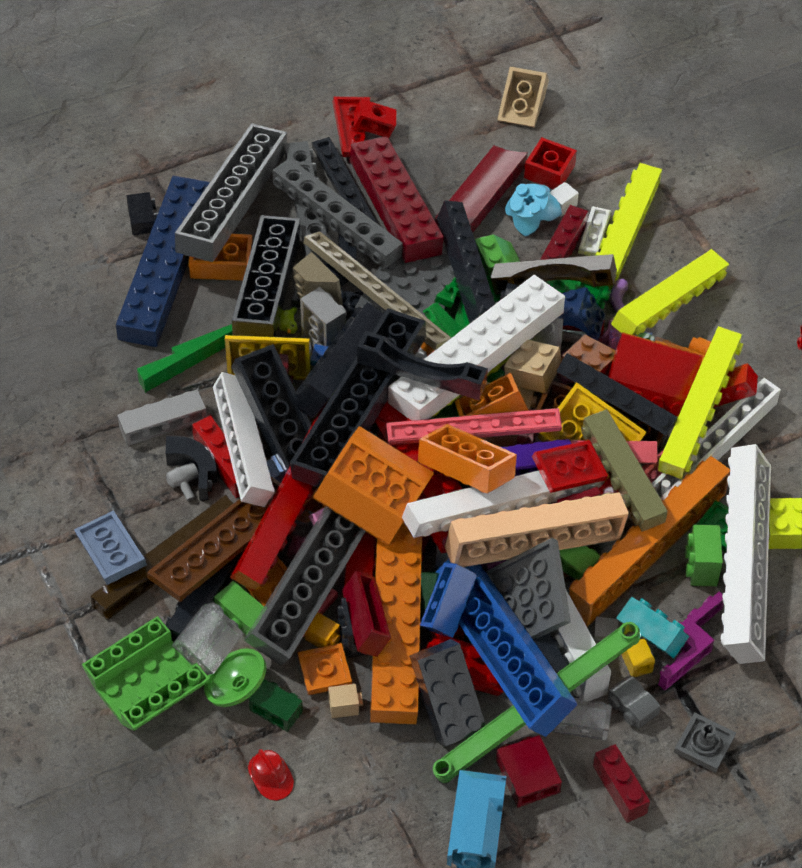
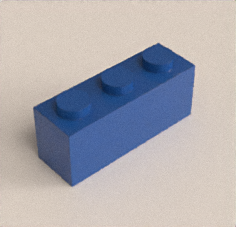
M444 562L420 626L438 635L453 638L458 629L461 615L466 608L469 594L474 587L477 574L458 564Z

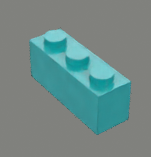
M631 597L616 619L622 624L626 622L635 623L640 629L642 638H645V640L674 659L689 638L683 631L685 627L676 620H673L672 623L668 621L667 618L669 616L661 610L653 611L651 609L652 605L641 598L638 601Z

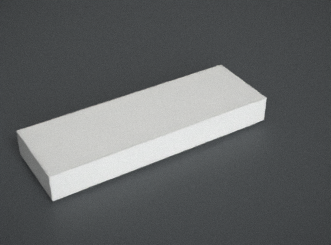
M592 206L578 254L595 256L600 251V245L606 232L611 210Z

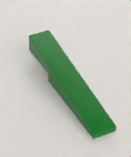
M232 324L172 347V355L137 368L138 381L144 392L150 391L226 348L225 335L233 336Z

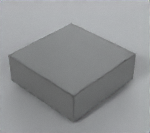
M596 617L594 640L602 641L617 630L618 619Z

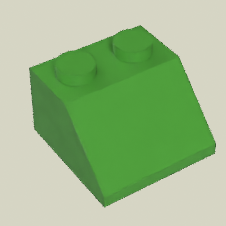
M494 234L475 239L487 276L491 277L494 265L497 263L520 262L511 242Z

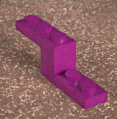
M718 592L713 597L709 596L706 598L699 609H693L683 622L679 621L685 627L683 631L689 638L680 649L682 653L677 656L675 662L672 665H666L660 671L658 685L663 690L669 688L712 652L714 639L700 627L723 609V594L721 592Z

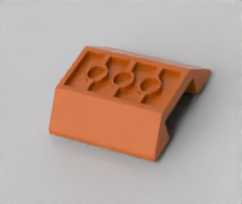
M359 426L328 471L313 498L389 545L404 521L402 516L407 503L417 501L434 472Z

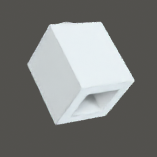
M566 182L550 192L560 203L562 210L560 217L565 215L570 205L577 206L579 193Z

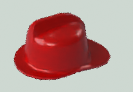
M262 749L252 757L248 765V772L261 795L269 800L276 801L287 797L293 789L294 780L283 758L272 750L263 751Z

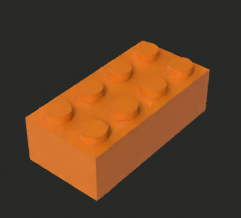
M449 424L419 439V463L426 465L430 469H435L445 476L457 479L465 485H470L480 492L488 494L515 478L517 454Z

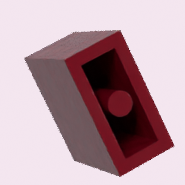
M540 735L535 737L529 736L512 745L505 744L497 749V765L502 776H507L506 784L517 808L561 792L562 781Z

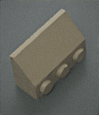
M312 252L293 267V278L296 281V294L299 299L321 287L325 292L331 294L333 300L338 305L343 304L339 279Z

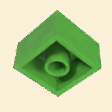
M693 525L692 533H688V545L685 546V558H689V564L686 565V577H690L691 586H717L723 563L720 525Z

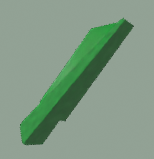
M433 303L423 311L427 319L451 338L463 330L438 303ZM499 368L498 371L487 376V382L491 383L503 377L505 372Z

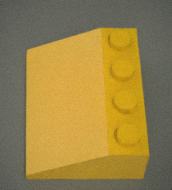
M225 335L228 374L235 375L232 364L236 358L274 344L278 354H289V375H293V380H305L311 372L312 366L310 365L312 356L310 339Z
M576 382L558 407L562 430L541 432L538 435V439L542 442L565 439L570 441H587L581 432L584 418L606 409L626 441H641L646 431Z

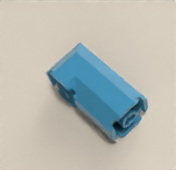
M465 770L459 771L447 855V865L450 867L453 863L457 865L456 868H495L507 776Z

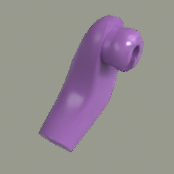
M625 279L615 281L609 296V301L616 313L624 307L622 298L628 289V282Z

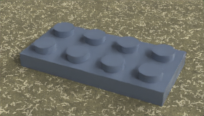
M114 510L74 529L106 585L147 565L143 555Z

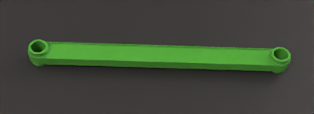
M633 622L623 623L621 627L559 671L557 675L568 691L574 690L629 648L636 645L641 637L640 629ZM627 632H635L632 636H625ZM514 705L444 757L437 760L433 765V773L436 779L443 783L450 782L459 774L460 770H465L524 727L526 723ZM442 768H449L446 773L439 774Z

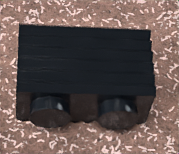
M150 192L126 195L132 235L151 233L158 215L153 213V210H156L155 198L150 197Z

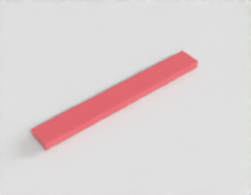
M559 408L386 423L389 445L419 443L420 438L446 424L478 438L562 430Z

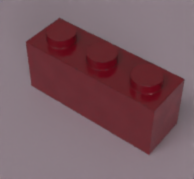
M614 744L595 752L593 767L626 823L646 815L650 800L617 745Z

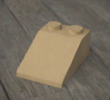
M510 67L497 121L534 128L549 82L547 73Z

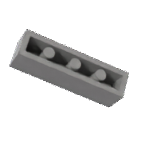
M198 390L188 391L172 398H165L162 401L146 404L143 407L128 410L117 415L119 428L127 446L192 426V424L207 417L206 407Z

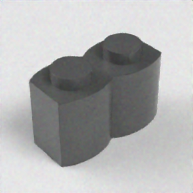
M627 676L609 689V704L615 710L618 709L623 713V717L629 725L639 729L659 714V703L650 693L644 690L642 685L633 676Z

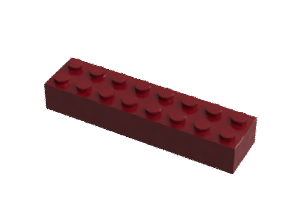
M388 137L352 143L350 163L387 231L403 243L402 259L404 262L407 263L442 255L444 237Z

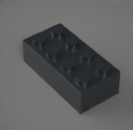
M450 639L409 656L436 740L446 747L474 735L486 726L460 643Z

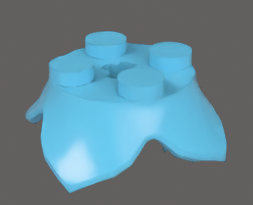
M540 184L518 185L505 206L506 214L513 217L516 229L525 237L534 233L539 228L542 220L552 221L562 215L560 203L550 194L549 187Z

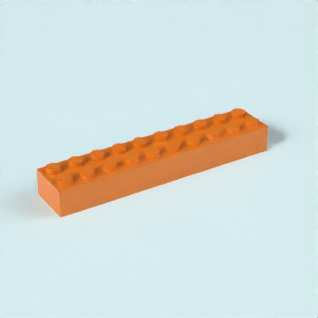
M712 456L706 461L702 460L692 474L688 473L678 487L674 486L671 489L668 497L664 500L661 499L668 511L665 523L643 532L638 525L632 526L622 540L618 539L608 553L605 552L600 556L595 566L588 567L583 577L579 581L575 580L570 585L569 596L586 627L593 623L596 617H599L696 524L715 500L719 501L726 495L727 479L730 476V469Z
M404 521L389 545L379 539L376 540L375 580L391 639L378 657L372 656L370 722L415 725L417 723L419 685L409 656L419 652L422 536L414 538Z

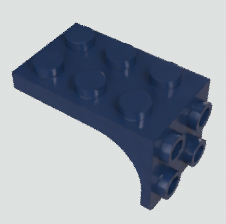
M587 287L561 293L565 296L564 313L558 318L563 319V326L579 328L587 336L598 341L605 320V312L599 307L594 295L590 293Z

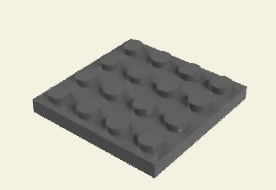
M550 538L486 571L532 639L542 637L571 623L558 540Z

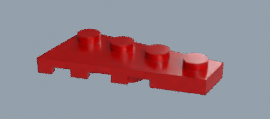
M333 97L332 102L342 157H350L352 143L364 141L365 131L354 128V111L361 99L370 101V97Z

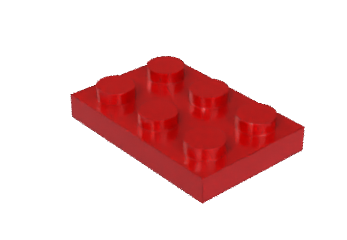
M590 440L536 451L532 455L550 493L605 481L608 477Z

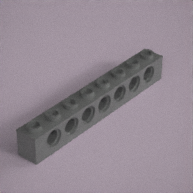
M308 141L285 144L286 160L291 158L315 176L314 174H317L316 163H312L314 154L313 149H309ZM294 200L296 215L300 219L304 257L312 252L323 264H328L304 244V237L316 232L323 233L331 240L330 235L326 234V232H329L328 225L318 220L313 213L305 210L300 203Z
M291 158L273 169V184L278 189L283 190L291 199L300 203L305 210L313 213L318 220L323 221L333 231L343 236L347 242H351L361 253L368 255L376 264L386 269L402 257L403 243Z

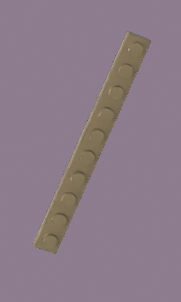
M316 232L304 237L305 245L383 309L389 308L425 320L426 339L424 342L433 350H437L451 339L450 336L323 233Z

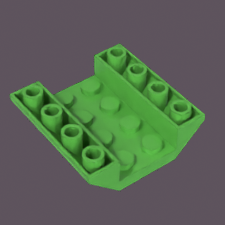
M158 616L82 664L100 698L120 723L133 731L210 681V678L197 663L192 665L173 643L171 631Z

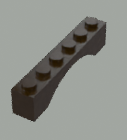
M613 254L497 263L494 265L491 281L495 294H501L502 290L506 291L508 283L521 285L533 275H536L544 282L573 280L589 284L593 287L612 286L615 282L617 268Z

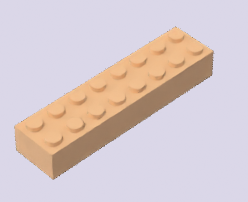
M619 492L613 494L606 493L595 497H584L572 501L565 500L554 504H542L531 508L523 507L519 510L501 511L489 515L482 514L466 519L459 518L451 521L445 549L451 563L467 567L511 559L550 538L558 540L559 550L615 541L621 538L629 513Z

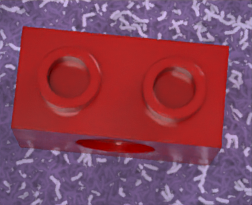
M361 99L354 111V128L389 138L396 127L397 109Z

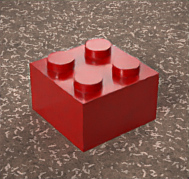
M541 137L525 162L524 178L551 189L557 188L567 180L574 169L577 150Z

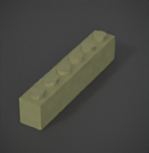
M606 409L585 417L583 427L581 428L582 435L586 440L591 441L606 472L611 478L614 490L620 492L626 508L628 507L633 523L638 525L642 532L665 523L668 512L608 410Z

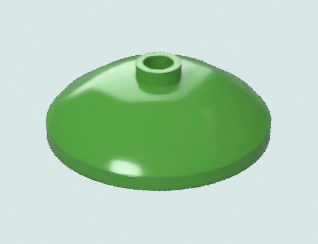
M239 649L224 656L213 666L208 674L210 681L204 685V692L208 700L215 706L229 707L240 704L250 698L264 680L266 674L265 659L254 649Z

